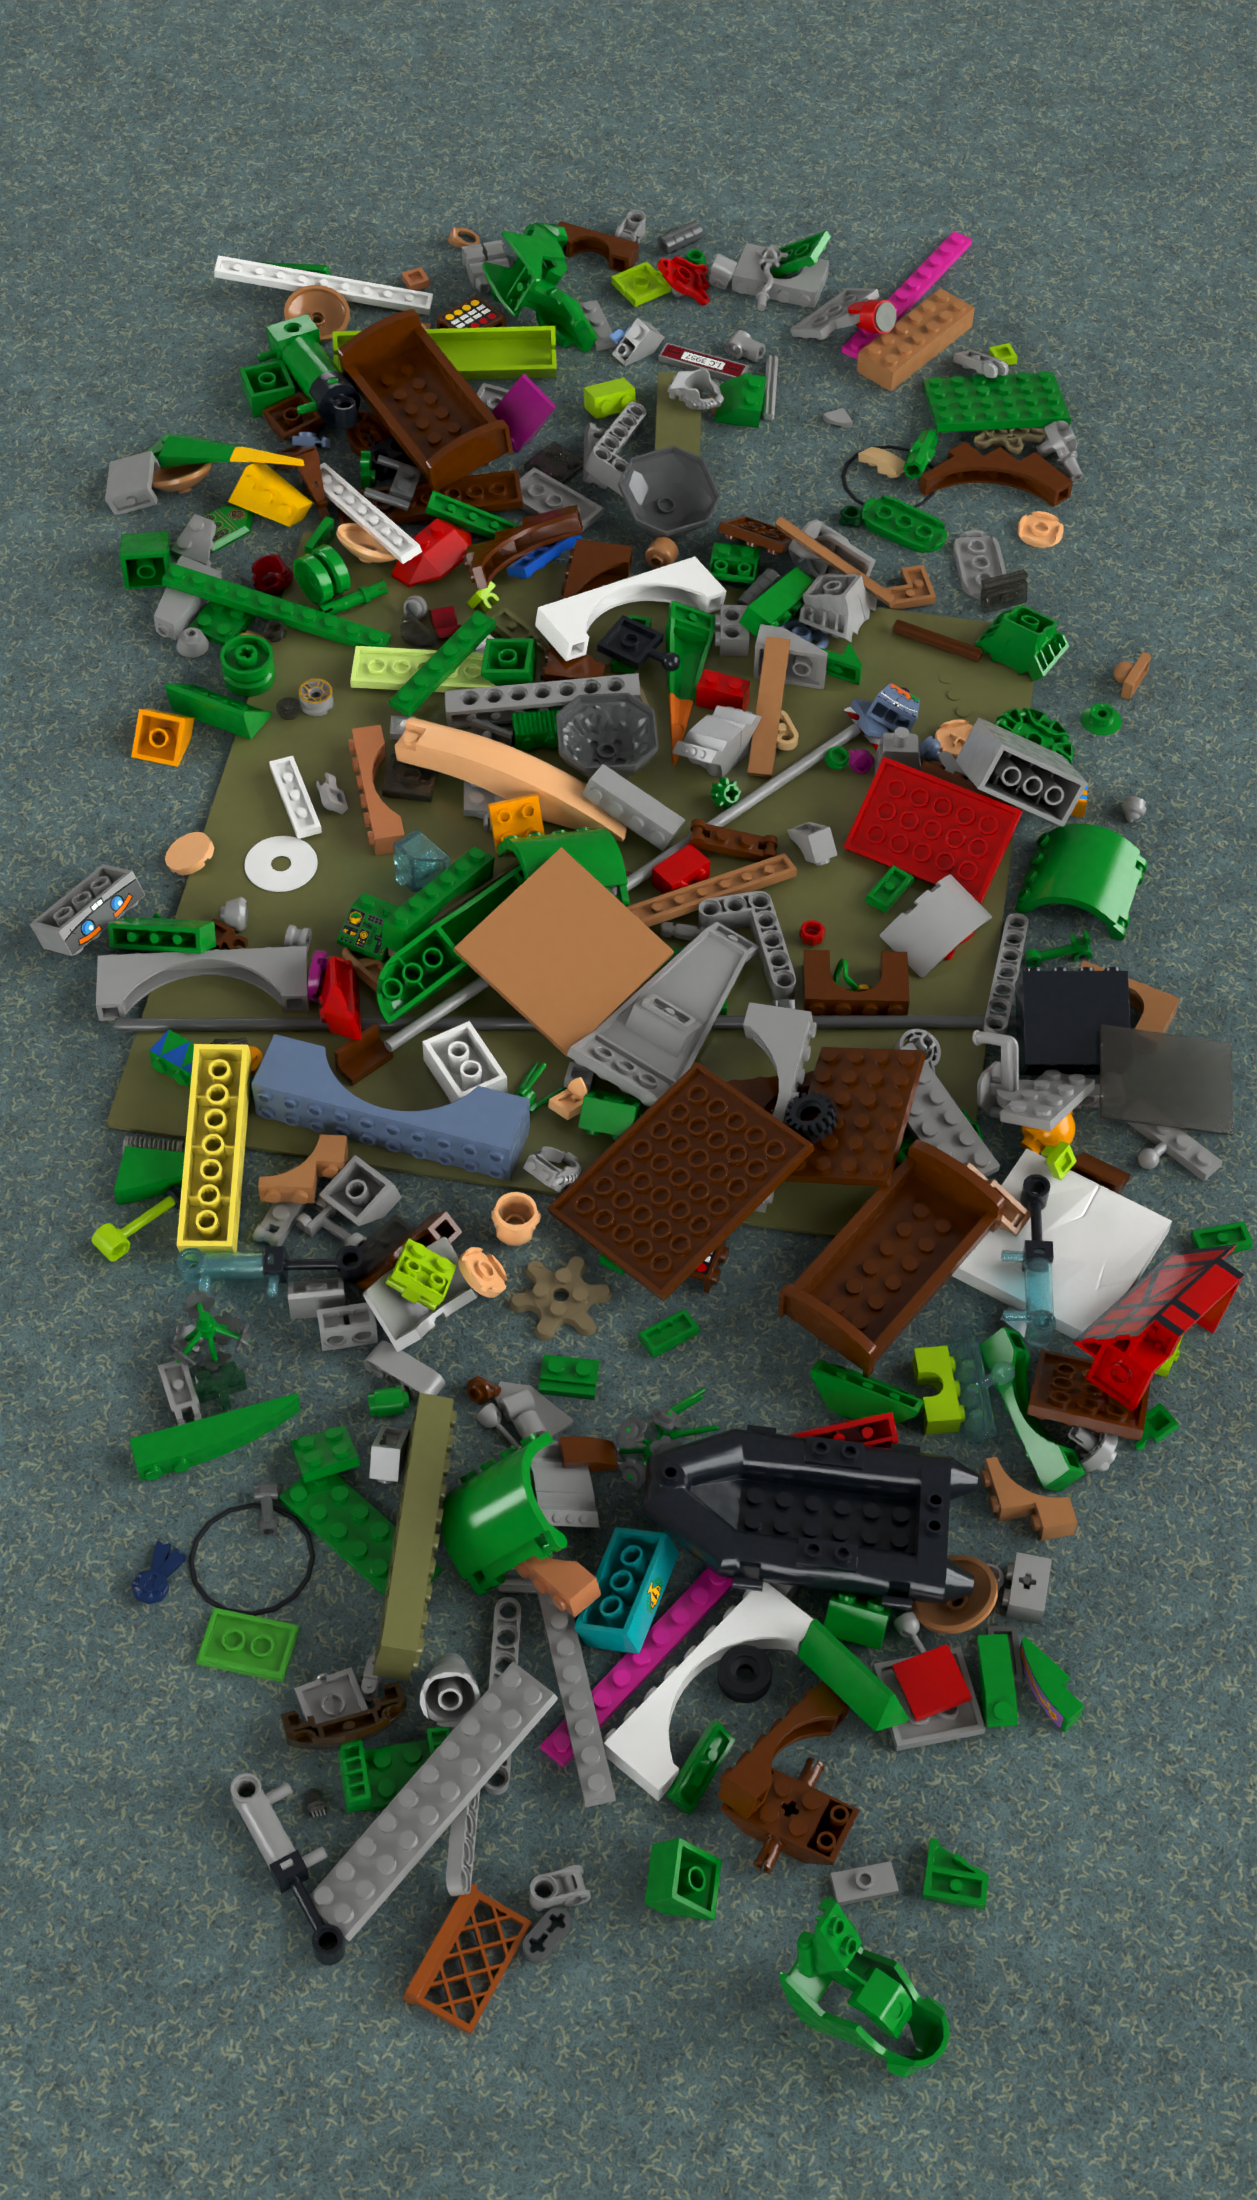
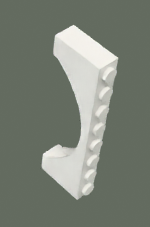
M691 557L540 606L537 610L535 626L563 659L568 661L586 655L589 641L587 631L595 619L611 608L639 601L667 603L675 601L706 613H712L720 610L721 605L724 604L726 590L696 557Z
M763 1582L762 1592L746 1590L742 1597L743 1600L737 1606L732 1605L725 1612L724 1620L718 1626H711L705 1633L704 1640L698 1646L693 1645L686 1652L684 1661L678 1667L673 1666L669 1669L664 1677V1682L658 1688L656 1686L652 1687L645 1695L644 1702L638 1708L633 1707L626 1714L623 1720L624 1723L618 1729H611L605 1736L603 1743L606 1758L657 1801L667 1793L679 1773V1768L673 1764L670 1751L669 1726L676 1703L688 1684L705 1668L721 1660L723 1655L735 1646L750 1645L759 1649L791 1650L796 1655L798 1654L813 1618L769 1583Z

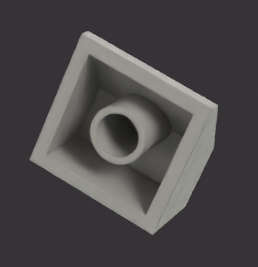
M356 1155L319 1194L323 1200L357 1226L384 1218L402 1198L391 1181Z

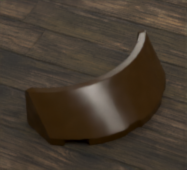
M400 1682L385 1685L384 1698L381 1701L379 1697L373 1699L375 1708L316 1724L314 1716H307L308 1721H303L299 1719L296 1711L281 1714L287 1744L303 1749L340 1748L343 1744L360 1740L365 1741L378 1735L397 1722L406 1712L407 1704Z

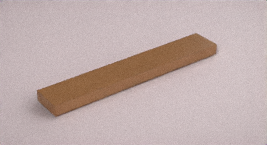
M779 517L775 524L778 530L841 574L862 575L866 591L890 608L896 602L895 595L785 518Z
M766 637L755 714L762 716L752 736L748 776L772 778L790 639Z

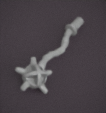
M773 244L767 246L764 250L758 249L756 251L762 258L758 261V264H765L764 274L767 277V283L756 295L758 300L757 309L759 311L766 309V302L769 299L767 292L773 284V275L770 273V267H779L781 258L788 257V253H781Z

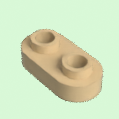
M781 710L776 747L780 750L789 751L797 746L799 735L788 714Z

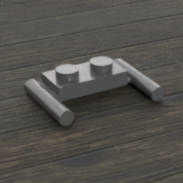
M379 454L378 464L398 470L389 495L366 487L363 496L408 511L422 472L417 467Z

